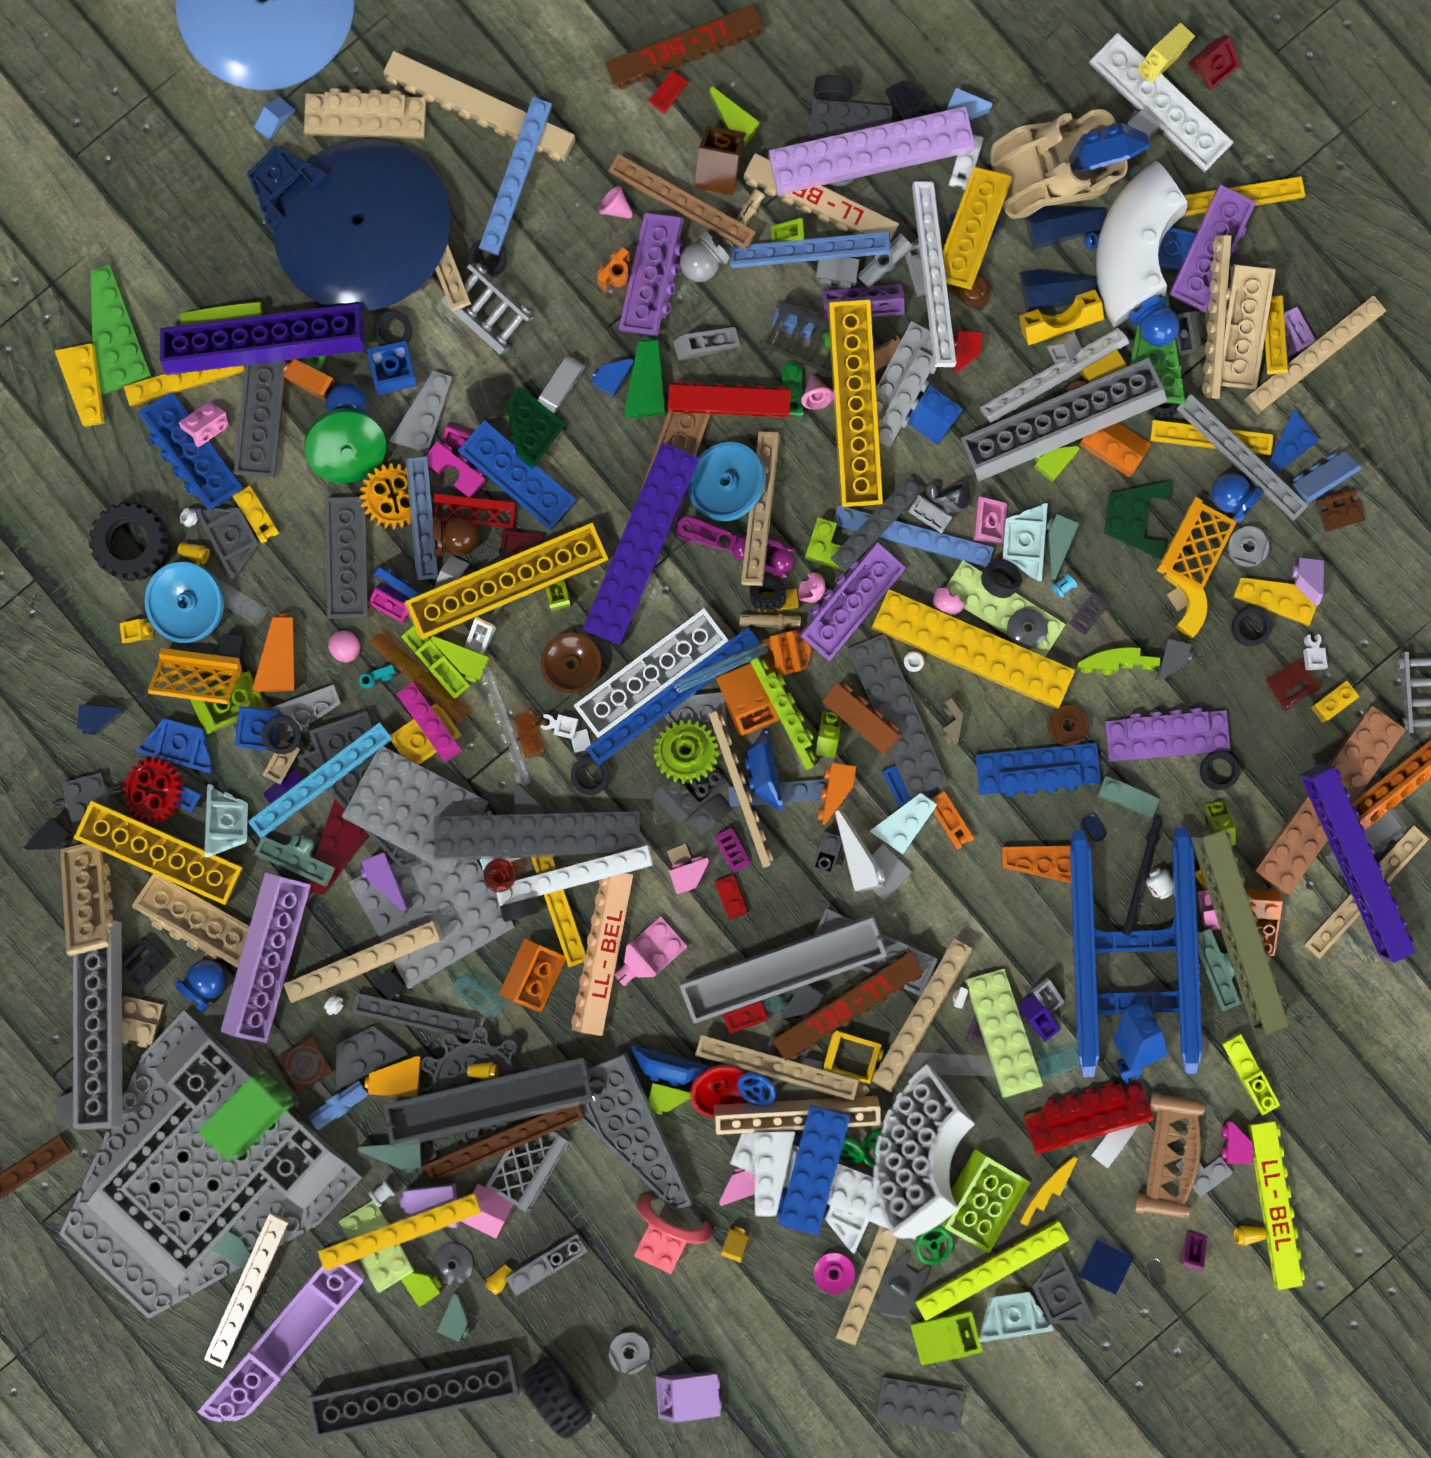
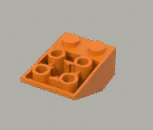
M751 663L716 677L739 735L743 736L779 720L776 710Z
M831 763L829 767H825L824 779L827 780L826 787H822L820 800H824L823 808H819L817 820H821L820 825H825L853 788L855 766Z
M1244 888L1251 899V903H1249L1251 911H1254L1257 917V929L1262 933L1264 942H1262L1263 948L1268 952L1269 956H1275L1283 903L1280 891Z

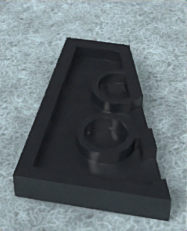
M904 81L885 90L900 121L936 112L931 107H928L921 100V97Z

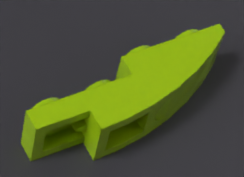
M1117 648L1085 658L1076 664V669H1081L1082 673H1093V670H1098L1103 675H1113V672L1119 670V664H1121L1122 668L1126 669L1142 666V670L1154 671V667L1160 666V658L1140 656L1141 648Z

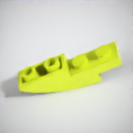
M1237 1033L1221 1042L1230 1063L1261 1115L1263 1116L1279 1107L1280 1104L1263 1072L1259 1069L1242 1035Z

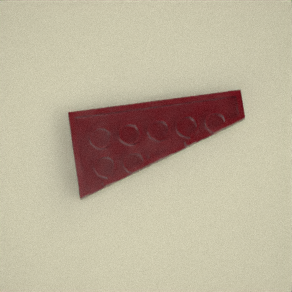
M335 799L314 859L334 867L335 870L327 887L308 878L306 880V883L311 885L309 891L320 895H325L338 875L369 836L361 827L342 818L345 809Z

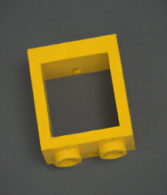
M835 1030V1033L831 1036L822 1070L870 1084L878 1071L875 1065L877 1060L881 1061L884 1049H881V1044ZM840 1038L874 1047L866 1076L832 1067Z

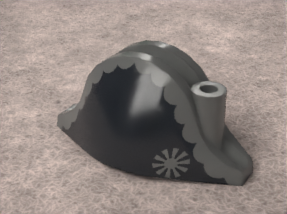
M970 475L957 480L933 498L934 502L940 503L943 506L946 514L962 512L968 508L971 499Z

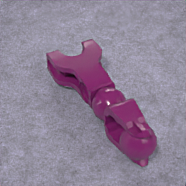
M683 517L678 522L675 531L680 539L719 551L728 550L729 554L732 553L735 558L744 561L747 535L737 536L735 534L733 536L728 531L691 517ZM686 525L690 527L691 531H685L683 529V526ZM726 536L729 539V545L722 546L719 543V538ZM768 539L767 547L774 548L775 550L770 554V566L765 565L764 572L774 574L782 579L787 578L785 573L790 571L794 565L792 553L796 549Z

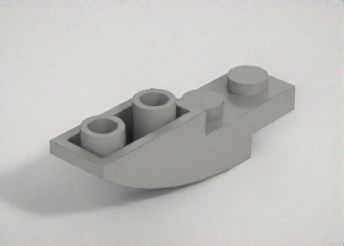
M575 1234L527 1263L505 1279L515 1296L585 1254L587 1250L578 1235Z

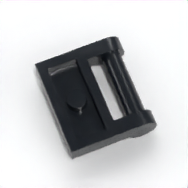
M144 936L140 943L122 960V974L138 991H141L170 962ZM147 948L150 952L129 971L127 966Z

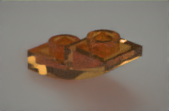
M533 712L513 717L525 759L545 754Z

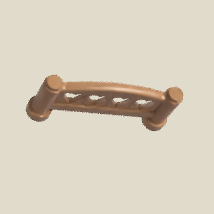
M1152 1090L1150 1109L1157 1112L1147 1190L1146 1194L1137 1193L1135 1213L1143 1214V1212L1180 1218L1189 1217L1191 1205H1187L1186 1201L1194 1185L1199 1167L1201 1137L1198 1116L1199 1114H1204L1205 1103L1200 1100L1162 1095L1159 1091ZM1182 1118H1187L1189 1120V1125L1187 1126L1188 1133L1181 1135L1169 1124ZM1180 1138L1185 1139L1184 1155H1177L1167 1144ZM1176 1159H1181L1183 1161V1166L1181 1167L1182 1174L1175 1176L1164 1165ZM1178 1179L1180 1181V1187H1178L1179 1195L1173 1197L1161 1185Z

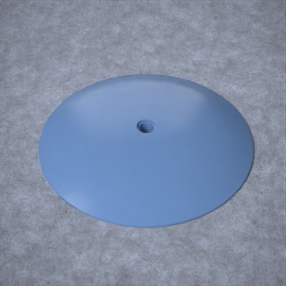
M176 0L175 8L183 40L196 60L205 69L221 80L235 86L253 90H275L290 87L311 78L332 61L341 49L350 31L354 14V0H267L264 3L259 2V0Z

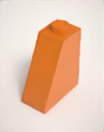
M296 359L288 362L283 370L285 372L283 376L288 381L325 402L329 392L333 387L337 386L332 377Z

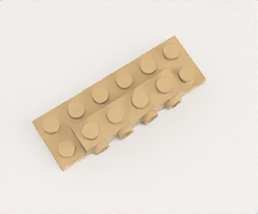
M335 88L330 89V92H325V94H306L304 134L425 139L426 99L405 97V95H401L402 92L390 91L389 94H382L379 90H370L369 94H365L361 90L351 89L349 93H342V90Z
M1234 264L1232 282L1229 284V288H1226L1225 298L1227 299L1220 386L1257 389L1276 272L1275 268Z
M85 843L60 849L66 952L71 956L108 947V933H111L110 927L114 926L113 917L109 914V910L113 909L111 898L108 897V893L111 892V884L107 880V876L110 875L109 865L103 862L101 850Z
M153 874L133 903L132 908L150 917L151 924L156 929L162 930L164 928L170 932L169 935L176 940L182 938L187 941V946L191 949L197 950L199 948L205 952L204 955L211 960L216 958L218 960L223 959L238 968L250 926L173 882Z

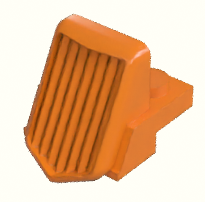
M800 629L770 636L769 639L759 641L758 650L760 658L767 661L770 670H768L769 674L777 672L783 676L809 668L808 663L812 647L799 636L801 633Z

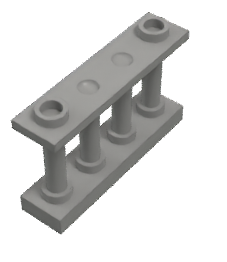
M469 264L467 268L473 273L464 284L466 292H469L478 279L483 281L488 287L472 307L465 306L453 311V313L499 355L504 354L511 347L507 344V339L523 319L525 321L533 320L535 316L527 305L521 304L494 280L482 264ZM495 292L502 301L488 319L482 321L478 317L477 312L492 293ZM445 295L441 302L451 310ZM509 305L517 314L504 331L497 335L492 330V325Z
M1403 652L1398 657V668L1401 669L1404 711L1401 726L1406 729L1405 734L1414 733L1413 727H1431V718L1413 719L1412 707L1431 706V698L1412 699L1411 687L1431 686V678L1410 679V667L1431 666V658L1409 659V652Z

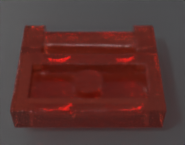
M1301 659L1265 681L1284 711L1291 709L1293 704L1312 692L1320 691L1318 684L1314 681L1308 670H1306ZM1306 681L1307 687L1287 699L1284 698V693Z

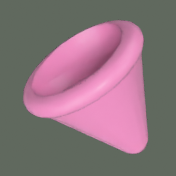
M620 186L612 188L606 194L598 210L601 215L605 214L622 218H632L633 216Z
M811 375L804 395L801 398L802 405L808 409H821L830 405L834 400L833 390L828 388L817 376Z

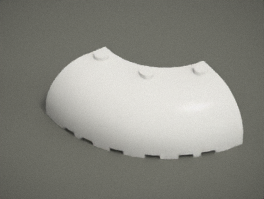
M1154 161L1141 170L1119 193L1104 220L1099 236L1096 253L1097 285L1104 310L1113 328L1129 319V315L1133 310L1136 313L1141 309L1140 303L1154 295H1158V297L1160 295L1166 296L1167 284L1160 271L1158 251L1166 232L1177 220L1186 214L1187 200L1172 177L1158 161Z
M927 1064L908 1081L909 1084L902 1093L899 1092L897 1095V1100L892 1109H889L885 1116L884 1126L876 1144L875 1154L877 1155L876 1166H874V1182H876L877 1187L876 1195L880 1202L884 1220L892 1235L897 1238H911L923 1234L959 1210L950 1189V1164L958 1143L969 1129L975 1125L953 1092Z

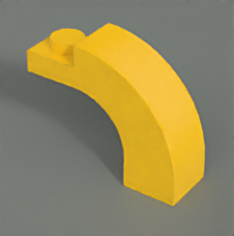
M1166 573L1163 577L1182 591L1187 602L1185 614L1176 624L1175 628L1189 639H1192L1201 629L1206 618L1207 598L1204 589L1200 591ZM1192 575L1193 580L1196 581V582H1198V583H1200V582Z

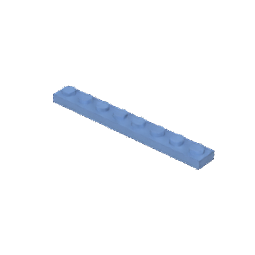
M535 97L532 98L479 246L480 250L499 256L551 111L552 103Z
M880 232L752 244L746 250L739 246H730L731 268L890 254V233Z
M838 505L834 523H837L836 527L856 532L872 514ZM894 521L878 537L953 559L964 560L965 562L986 567L990 562L994 547Z

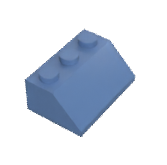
M1335 452L1326 458L1328 462L1324 465L1318 463L1310 468V474L1304 476L1302 473L1294 478V484L1290 488L1308 504L1362 469L1360 465L1345 452L1339 455Z

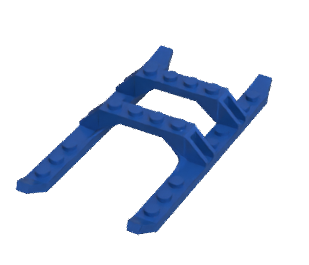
M1186 827L1175 828L1172 842L1175 911L1173 926L1165 930L1131 931L1130 936L1123 935L1122 932H1102L1095 929L1091 849L1084 830H1075L1072 833L1070 875L1078 1060L1083 1077H1094L1099 1059L1098 1015L1123 1014L1127 1007L1145 1000L1152 1013L1179 1012L1180 1051L1183 1067L1186 1074H1197L1202 1056L1195 869L1194 847ZM1176 950L1178 992L1097 994L1095 953Z

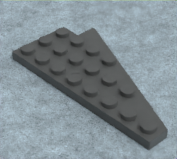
M367 711L310 730L309 734L315 750L297 756L299 762L312 774L373 728ZM376 752L326 789L345 810ZM363 829L402 871L421 864L418 856Z
M627 1053L588 1068L589 1081L592 1084L595 1102L579 1105L584 1116L582 1121L673 1211L692 1205L694 1203L693 1198Z

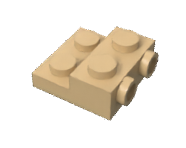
M123 996L122 1042L128 1043L129 1040L137 1041L136 1046L148 1048L149 1044L152 1045L156 1041L164 1005Z

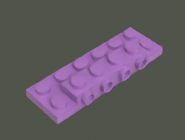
M1222 185L1217 187L1170 289L1169 296L1202 312H1206L1211 299L1209 287L1212 281L1211 263L1214 258L1212 246L1215 236H1231L1230 258L1234 256L1239 247L1237 242L1246 233L1247 227L1245 225L1256 202Z
M644 213L619 330L658 336L661 320L665 319L666 314H669L671 311L670 295L675 293L674 277L679 274L680 265L678 259L684 251V245L680 240L684 221L681 217Z
M874 542L863 557H859L845 574L842 573L837 577L835 581L837 583L836 586L824 593L823 602L820 605L816 604L811 609L810 622L801 631L799 636L827 661H831L906 567L878 542Z
M1202 708L1190 709V713L1182 714V710L1170 711V715L1162 716V712L1150 713V717H1142V714L1129 715L1130 719L1104 722L1108 762L1230 751L1226 710L1202 712Z

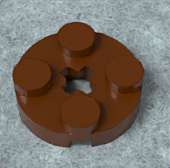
M1061 706L1049 717L1048 732L1057 744L1064 746L1076 745L1084 739L1088 732V718L1082 710L1075 706ZM1065 720H1068L1069 723L1073 722L1074 726L1071 727V731L1063 728Z

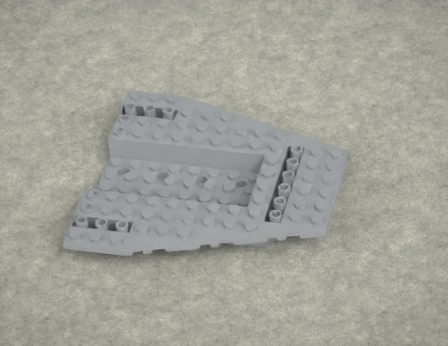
M186 1010L182 1011L141 1056L130 1084L122 1097V1127L109 1128L106 1132L100 1149L96 1153L82 1188L78 1192L76 1201L59 1234L148 1319L240 1268L212 1251L232 1228L238 1231L237 1236L244 1241L247 1246L246 1248L252 1254L265 1222L272 1212L290 1221L279 1244L281 1246L322 1223L363 1178L304 1121L299 1122L288 1111L276 1121V1126L273 1130L268 1129L247 1150V1158L245 1160L236 1158L226 1161L197 1131L251 1076L243 1069L244 1065ZM181 1151H186L189 1154V1160L186 1163L181 1162L178 1158ZM211 1179L218 1181V1190L212 1191L209 1189L208 1183ZM152 1182L160 1184L161 1189L158 1193H153L150 1190ZM183 1210L190 1212L191 1217L187 1222L182 1221L180 1218V1213Z

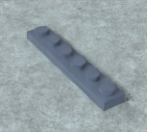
M427 457L405 458L416 580L438 578L437 559L434 556V549L436 548L435 540H433V515Z
M827 780L779 783L782 802L820 800L822 787H826ZM749 785L743 786L745 792L749 791L753 803L749 804L750 806L768 804L755 796L754 789L750 790ZM734 786L728 787L730 807H741ZM851 791L845 798H851Z

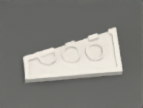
M795 1132L753 1133L755 1216H776Z

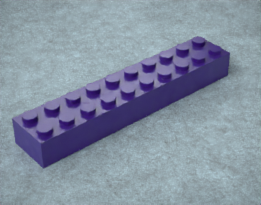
M359 303L160 328V363L166 375L365 351L364 316Z
M661 443L583 626V630L620 646L622 645L698 467L699 457L666 443Z
M1319 764L1299 774L1378 956L1389 962L1396 963L1416 953L1413 948L1415 943L1405 930L1407 927L1406 922L1398 914V904L1394 898H1391L1389 893L1391 890L1390 886L1381 875V865L1374 859V849L1370 843H1367L1365 838L1366 831L1356 818L1358 817L1357 810L1349 802L1350 794L1342 786L1340 781L1342 776L1339 770L1335 769V767Z

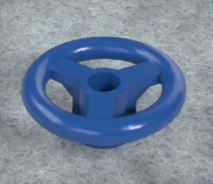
M749 1072L743 1074L738 1079V1091L749 1103L766 1106L775 1100V1087L764 1075ZM747 1079H753L752 1082L744 1083ZM767 1087L770 1091L768 1098L765 1097L764 1093ZM745 1090L751 1091L759 1099L751 1097Z

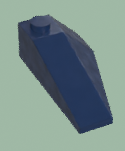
M1044 206L1030 216L1024 217L1033 250L1101 231L1107 214L1105 208Z
M1041 269L1019 273L1026 312L1071 305L1077 295L1096 290L1100 298L1097 277Z

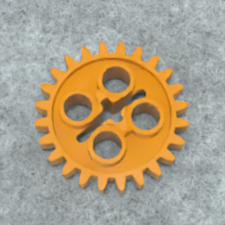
M390 463L388 469L382 465L381 471L374 468L375 475L371 473L367 475L370 481L363 480L362 482L367 487L360 488V491L365 493L359 497V499L365 500L361 504V507H367L364 514L372 515L370 521L376 518L377 526L383 522L384 529L389 524H391L393 530H395L396 524L403 528L404 521L410 525V507L404 508L400 504L401 499L409 500L406 468L402 471L399 464L394 469L392 463ZM386 480H389L392 494L397 495V497L395 498V504L399 510V513L395 512L393 499L388 498L390 490L386 483ZM401 480L404 483V487L401 489L396 488L394 481ZM377 485L384 487L385 493L377 494L374 487ZM381 505H389L391 512L383 513Z

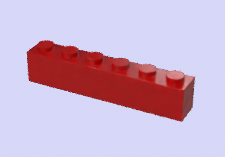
M674 382V385H669L668 412L789 418L791 391L787 390L786 387H775L774 390L766 389L765 386H754V389H749L745 385H734V388H729L725 384H714V387H708L705 383H694V386H688L684 382Z

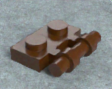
M1356 488L1341 489L1338 493L1332 495L1328 493L1323 495L1322 498L1316 499L1317 506L1325 505L1327 510L1319 513L1325 533L1365 520L1360 502L1351 503L1350 497L1357 495ZM1343 501V506L1334 508L1333 502Z

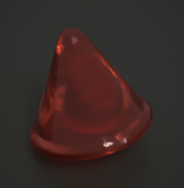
M497 858L486 865L483 878L490 890L501 893L512 887L515 882L516 872L509 861Z

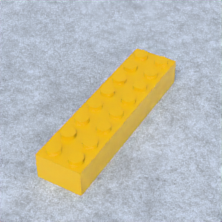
M90 801L74 836L76 840L224 905L228 903L244 868L216 854L204 857V849L95 801Z

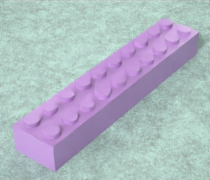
M965 106L769 150L768 158L777 195H782L973 152L975 143Z

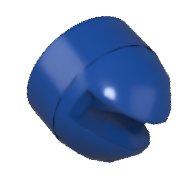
M1096 233L1087 234L1084 238L1085 247L1090 250L1096 249L1098 247L1099 235ZM1091 236H1094L1095 245H1092Z

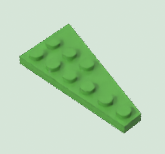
M109 264L91 271L92 343L95 345L102 396L124 388V386L151 378L152 375L111 265Z
M1166 289V296L1164 298L1167 304L1165 308L1170 309L1168 290ZM1140 325L1137 326L1130 366L1149 358L1164 388L1167 402L1186 405L1176 341L1173 340L1169 345L1162 347L1150 345L1142 338Z

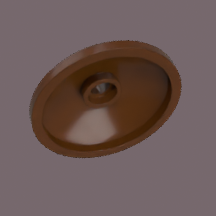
M564 633L553 638L545 646L540 662L541 671L547 683L557 691L568 694L579 693L591 687L599 677L602 665L601 655L597 646L589 638L578 633ZM570 661L576 663L574 668L568 667Z

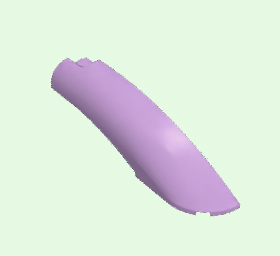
M352 1261L324 1271L321 1264L198 1410V1413L208 1419L219 1422L223 1420L236 1421L249 1415L281 1380L336 1312L364 1282L365 1276L361 1268Z

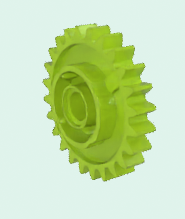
M690 719L687 724L680 720V725L672 722L673 728L666 726V733L660 732L661 739H656L658 746H654V751L657 752L654 754V759L658 760L656 766L661 767L660 772H667V779L673 776L674 782L681 779L682 784L685 783L686 779L691 784L693 783V778L700 781V775L708 777L707 770L713 772L711 764L716 765L717 760L715 758L719 757V752L715 751L719 749V745L715 743L717 741L716 736L711 737L712 730L706 731V725L699 727V721L692 725ZM684 749L691 750L687 755L681 753Z

